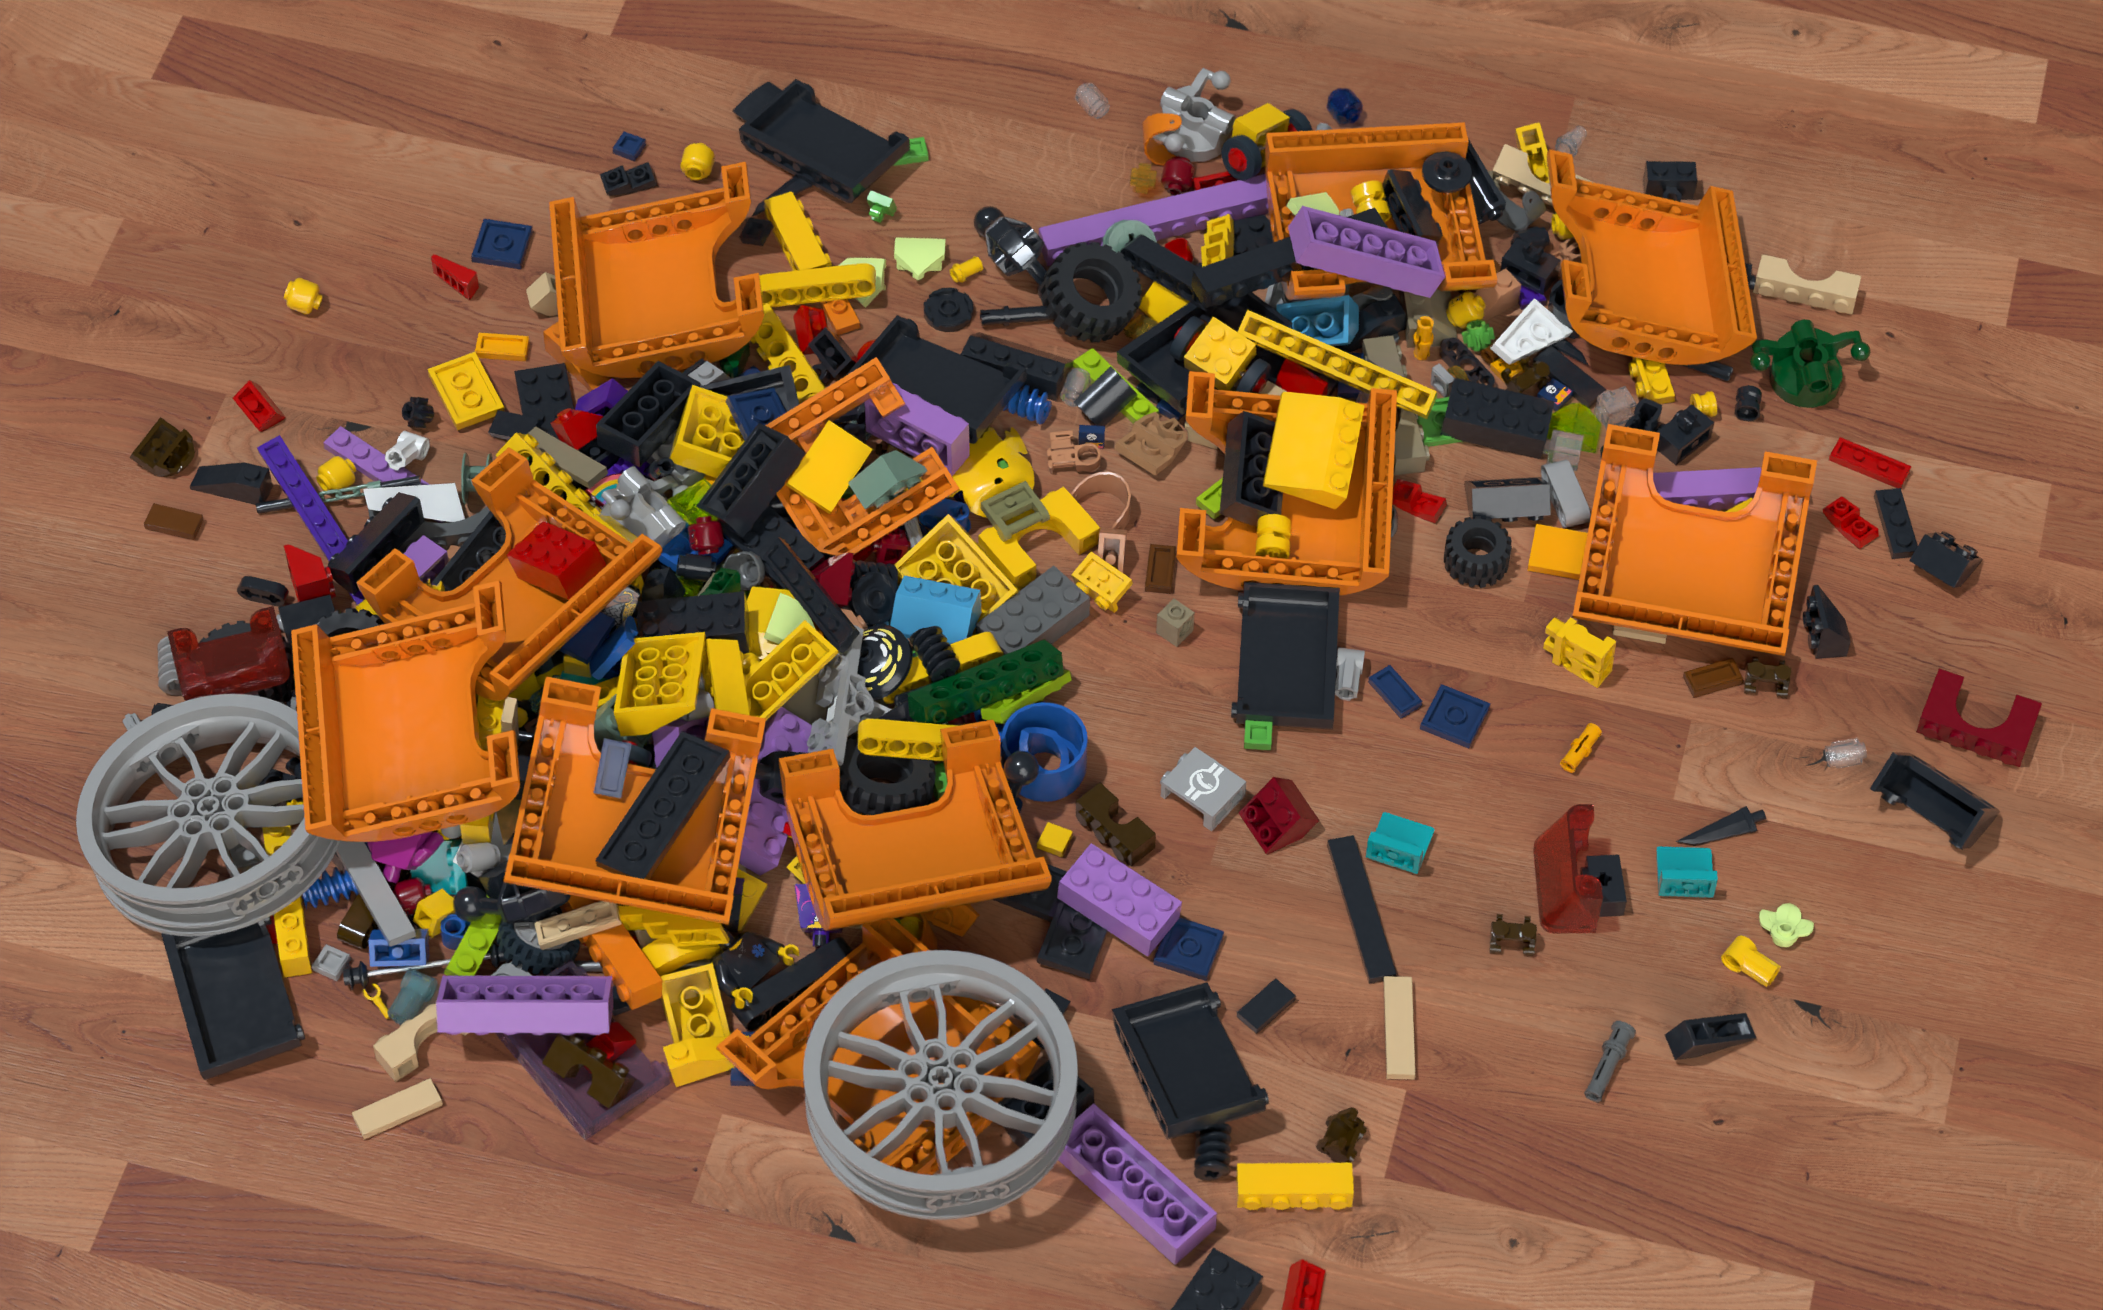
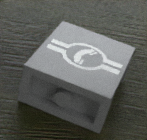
M1196 747L1188 754H1183L1177 766L1172 771H1167L1160 781L1161 797L1166 799L1173 792L1204 814L1203 826L1210 831H1213L1245 797L1246 793L1245 780Z

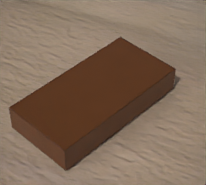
M153 503L144 522V527L148 530L195 540L204 519L202 514Z
M1150 544L1145 592L1171 594L1176 546Z
M1733 658L1685 671L1683 674V678L1693 698L1741 685L1744 679Z

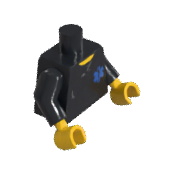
M723 927L729 937V944H718L721 950L711 960L714 965L719 989L730 998H735V1006L742 1009L745 1004L743 999L752 1003L753 993L750 988L780 961L778 957L782 956L786 965H793L794 959L787 955L794 954L799 956V949L793 944L784 947L783 944L754 932L745 931L733 937L728 929Z

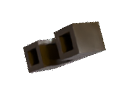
M1100 782L1076 800V818L1080 824L1088 826L1101 843H1106L1113 849L1115 856L1119 860H1124L1132 867L1155 849L1156 833L1138 817L1126 824H1118L1111 819L1118 814L1119 799Z
M576 1033L572 1035L558 1034L542 1064L563 1078H575L579 1070L585 1065L592 1074V1083L586 1094L607 1108H620L636 1080L634 1076L629 1074L630 1069L621 1063L611 1062L606 1058L608 1055L604 1051L596 1047L590 1048L584 1044L585 1039Z

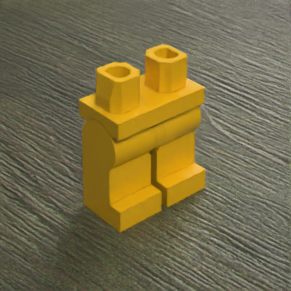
M1554 617L1546 626L1545 633L1549 636L1544 642L1543 649L1553 654L1552 663L1560 666L1562 663L1566 670L1598 688L1612 672L1616 641L1608 636L1604 641L1588 633L1584 626L1577 624V621L1571 617L1566 623Z

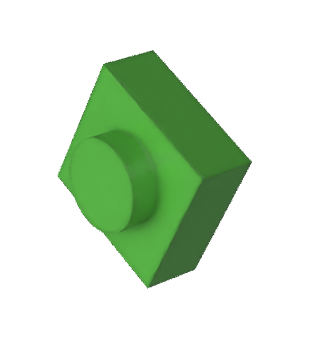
M1246 720L1244 749L1271 750L1272 722Z

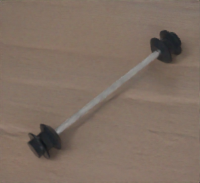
M494 941L489 948L490 953H487L483 959H491V963L496 969H498L500 963H510L513 958L507 960L504 957L505 952L501 953L499 946ZM451 959L427 962L426 965L399 966L368 971L367 966L362 961H360L358 967L352 968L350 963H347L348 969H343L345 986L350 985L351 991L354 989L355 984H361L365 989L369 983L370 976L448 965Z

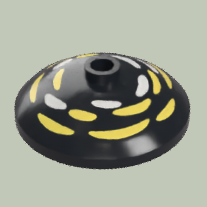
M876 625L864 629L857 674L866 678L865 687L873 700H878L894 692L903 683L912 664V648L909 640L901 631L888 625Z

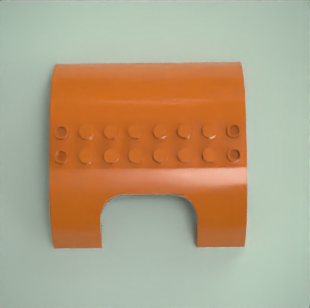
M1465 122L1266 133V188L1273 242L1290 237L1288 226L1295 217L1287 207L1290 198L1326 192L1334 201L1339 211L1352 209L1353 214H1356L1358 207H1355L1350 193L1351 189L1368 181H1380L1383 184L1387 171L1391 169L1410 171L1414 179H1417L1421 185V194L1424 200H1427L1431 206L1434 221L1438 222L1442 229V238L1437 248L1445 278L1437 289L1440 291L1490 289L1495 287L1498 281L1494 260H1485L1470 183L1458 192L1442 193L1429 187L1422 176L1424 161L1437 152H1452L1466 158L1469 141ZM1390 217L1385 224L1389 229L1398 231L1392 217ZM1317 269L1291 271L1290 280L1282 281L1281 284L1287 299L1301 300L1342 297L1345 293V285L1367 281Z
M1551 149L1548 150L1547 167L1553 207L1558 217L1574 236L1581 253L1582 263L1565 259L1561 262V276L1567 317L1571 326L1581 338L1606 351L1673 365H1693L1717 361L1734 355L1755 342L1757 335L1733 191L1710 186L1698 206L1577 179L1575 178L1573 155Z
M746 162L721 166L723 188L581 217L574 197L549 202L560 346L563 357L579 368L594 374L616 378H640L657 361L675 370L687 369L701 358L713 363L737 352L754 337L764 317L759 273L735 277L736 299L731 302H722L718 299L715 257L720 246L740 226L750 209L751 195Z
M1189 371L1186 421L1196 433L1215 444L1223 453H1225L1228 423L1243 411L1276 422L1280 395L1215 390V373ZM1371 388L1368 403H1358L1365 406L1347 499L1336 510L1283 493L1281 515L1291 520L1290 556L1288 559L1273 558L1270 555H1265V557L1256 556L1257 527L1228 517V520L1223 525L1211 527L1205 525L1206 510L1180 508L1176 554L1180 564L1189 572L1205 581L1244 591V582L1340 588V596L1369 589L1388 578L1397 390Z
M1608 424L1572 618L1785 656L1789 635L1788 625L1817 460L1765 451L1757 490L1752 501L1745 508L1737 512L1717 511L1673 503L1665 500L1657 492L1653 482V468L1660 433Z
M510 447L471 480L485 505L506 531L505 543L493 557L463 584L450 591H439L430 588L420 580L414 561L396 548L356 582L373 610L385 624L474 603L473 586L499 580L502 584L506 637L499 650L480 670L475 694L493 701L506 699L652 565L662 553V546L644 534H641L630 543L535 481L528 459ZM543 521L594 541L607 565L570 600L519 579L506 556L518 542L522 541Z
M499 580L473 586L474 603L334 637H329L317 624L291 630L305 831L307 833L327 839L351 842L400 839L476 821L501 810L516 797L520 789L516 733L514 730L489 735L487 736L488 751L482 750L479 739L475 694L476 680L480 670L499 650L506 637L502 584Z
M546 676L504 882L729 924L734 897L733 892L766 719L711 708L705 741L728 750L731 755L730 759L650 880L619 875L598 867L595 860L656 769L628 764L621 798L595 794L594 788L601 752L597 749L594 740V723L601 687Z
M994 719L940 729L947 786L943 796L937 802L877 815L858 814L852 811L844 802L840 792L839 765L833 749L779 758L785 807L795 851L815 914L825 931L1044 890L1050 886L1051 874L1045 858H1035L1000 762L1001 738Z
M894 918L865 923L862 925L863 943L749 1038L739 1029H736L716 1046L717 1050L759 1088L774 1089L785 1086H800L804 1088L803 1067L807 1042L818 1016L830 999L854 977L881 962L901 955L930 950ZM942 996L946 1011V1043L951 1047H958L982 1020L997 1009L991 1004L971 998ZM931 998L922 1002H909L912 1017L925 1041L938 1039L939 1022L934 1000L931 1001ZM900 1004L891 1005L876 1012L850 1033L851 1035L880 1041L909 1055L916 1054L906 1032ZM1007 1019L982 1042L975 1052L976 1055L1005 1043L1021 1030ZM1031 1040L1008 1061L983 1075L1016 1079L1023 1082L1031 1073L1041 1048ZM838 1048L833 1058L834 1062L865 1069L895 1070L877 1059L845 1048ZM932 1057V1058H930V1060H939V1059H940V1058H938V1057ZM958 1065L957 1067H958V1068H966V1067H968V1066H967V1065ZM910 1074L908 1076L914 1078L918 1077L919 1075ZM830 1076L828 1080V1095L831 1107L851 1125L873 1106L898 1093L896 1091L866 1088ZM967 1089V1090H964L963 1092H965V1093H972V1092H974V1091H973V1090H970V1089ZM987 1097V1098H989L990 1100H992V1101H994V1102H996V1103H999V1102H1000L1003 1098H1005V1097ZM923 1099L914 1100L917 1103L925 1101ZM943 1107V1108H941V1109H942V1110H951L952 1108H951V1107ZM971 1111L965 1113L976 1137L993 1122ZM905 1112L900 1113L871 1128L862 1135L865 1144L858 1138L853 1143L866 1154L869 1153L897 1128L907 1114ZM930 1120L922 1121L899 1148L880 1162L903 1171L933 1175L939 1170L936 1159L935 1123ZM956 1126L943 1129V1148L947 1163L967 1146Z

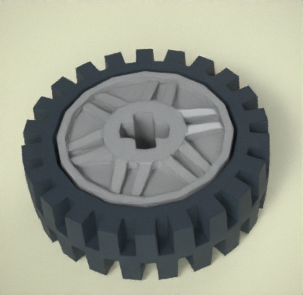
M559 907L554 910L547 918L562 914L561 908ZM501 920L497 933V944H500L499 950L501 953L505 952L504 957L507 960L513 958L512 964L517 967L521 964V970L526 972L531 968L533 969V974H539L540 970H542L544 975H550L551 971L554 974L560 973L561 969L565 971L574 962L581 945L579 939L541 950L535 922L508 924Z

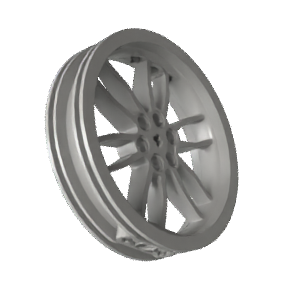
M219 694L199 697L175 704L147 717L129 729L107 749L92 769L84 784L78 802L76 826L81 849L94 871L103 893L122 915L142 927L159 933L177 936L216 935L250 926L272 916L299 898L321 876L337 851L340 840L327 839L307 833L305 831L304 804L272 806L283 801L302 798V779L276 781L258 786L268 775L284 749L300 756L297 711L280 702L254 695ZM235 742L229 749L216 776L206 779L193 752L214 745ZM255 743L267 744L258 756L240 771L242 764ZM185 756L193 768L195 778L183 783L164 767ZM156 772L167 788L178 797L176 800H145L126 804L135 791ZM152 821L141 826L113 832L115 823ZM300 823L291 837L271 856L267 855L258 840L246 830L248 827H283ZM166 841L154 854L137 881L121 873L113 862L110 850L149 846ZM238 844L256 855L261 861L258 865L241 874L233 864L229 854V850ZM217 848L232 878L210 885L187 888L194 880L207 852ZM184 856L167 887L155 886L165 872Z
M933 950L901 955L881 962L854 977L830 999L818 1016L807 1042L803 1067L806 1116L811 1137L820 1156L831 1172L855 1194L880 1208L900 1215L932 1220L959 1219L993 1211L1016 1200L1038 1184L1056 1164L1068 1143L1076 1115L1077 1054L1071 1031L1062 1013L1042 988L1027 976L1002 962L985 956L961 951ZM942 996L971 998L999 1008L982 1020L958 1047H951L946 1043V1011ZM931 998V1001L934 1000L939 1033L938 1039L925 1041L912 1017L909 1002H922ZM900 1004L906 1032L916 1054L909 1055L880 1041L851 1035L850 1033L876 1012L888 1006ZM1011 1016H1014L1026 1026L1005 1043L976 1055L975 1052L982 1042ZM1037 1037L1049 1057L1053 1073V1091L1016 1079L986 1076L983 1074L1008 1061L1032 1039ZM838 1048H845L877 1059L895 1070L865 1069L834 1062L833 1058ZM932 1057L940 1058L939 1060H930ZM958 1065H967L968 1067H966V1068H958L957 1066H958ZM910 1074H917V1075H919V1076L912 1078V1077H909L908 1075H910ZM830 1076L866 1088L896 1091L898 1093L873 1106L850 1127L842 1131L830 1105L828 1080ZM967 1089H970V1090H973L974 1092H972V1093H965V1092H963V1091H964V1090H967ZM987 1097L1017 1098L1048 1105L1050 1108L1046 1119L1040 1120L1007 1109ZM916 1099H923V1100H925V1101L920 1102V1103L914 1102V1100H916ZM943 1107H951L952 1109H951V1110H942L941 1108H943ZM971 1111L1004 1127L1034 1133L1035 1135L1023 1147L997 1163L982 1165L976 1135L965 1113ZM905 1112L907 1114L897 1128L869 1153L866 1154L853 1143V1141L877 1124ZM930 1120L935 1123L936 1159L940 1174H917L880 1162L899 1148L922 1121ZM956 1126L970 1151L973 1167H962L951 1172V1169L947 1168L943 1148V1129Z

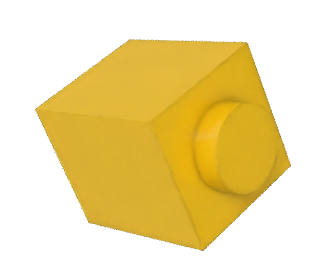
M444 889L433 893L418 902L413 921L421 929H428V934L431 938L441 933V921L448 915L456 914L453 909L454 898Z

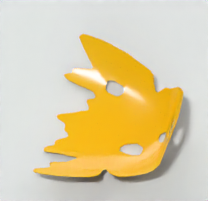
M990 427L976 443H969L970 456L952 476L960 490L963 491V499L967 503L969 510L976 515L986 517L981 510V502L1024 481L1033 490L1034 471L1032 465L1025 457L1019 454V452L1023 454L1028 452L1022 438L1013 427H1011L1010 432L1005 430L1006 438L1004 440L1000 438L993 427ZM1003 458L1009 467L1002 469L998 467L997 461ZM1002 478L1003 482L995 484L994 480ZM958 490L957 492L953 493L952 495H950V496H948V497H953V496H954L956 493H958L960 490Z

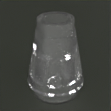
M1576 126L1562 135L1556 141L1555 150L1572 154L1573 157L1576 156L1587 136L1586 130L1581 126Z

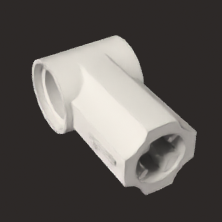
M403 431L397 440V444L386 452L385 460L390 468L394 470L405 467L414 459L422 461L429 451L430 440L411 432Z

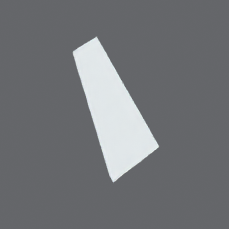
M455 483L363 489L367 506L370 510L381 511L384 502L400 492L416 496L420 499L424 518L446 522H456L465 519Z

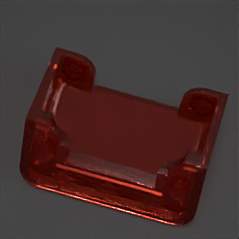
M274 606L259 609L251 615V631L198 643L195 632L188 628L167 631L182 696L185 701L210 695L244 694L277 686L288 680L290 669Z
M1593 804L1572 806L1538 836L1534 842L1533 857L1539 922L1541 927L1549 933H1596L1603 900L1602 886L1600 881L1591 875H1578L1576 858L1579 851H1588L1589 831L1594 822Z

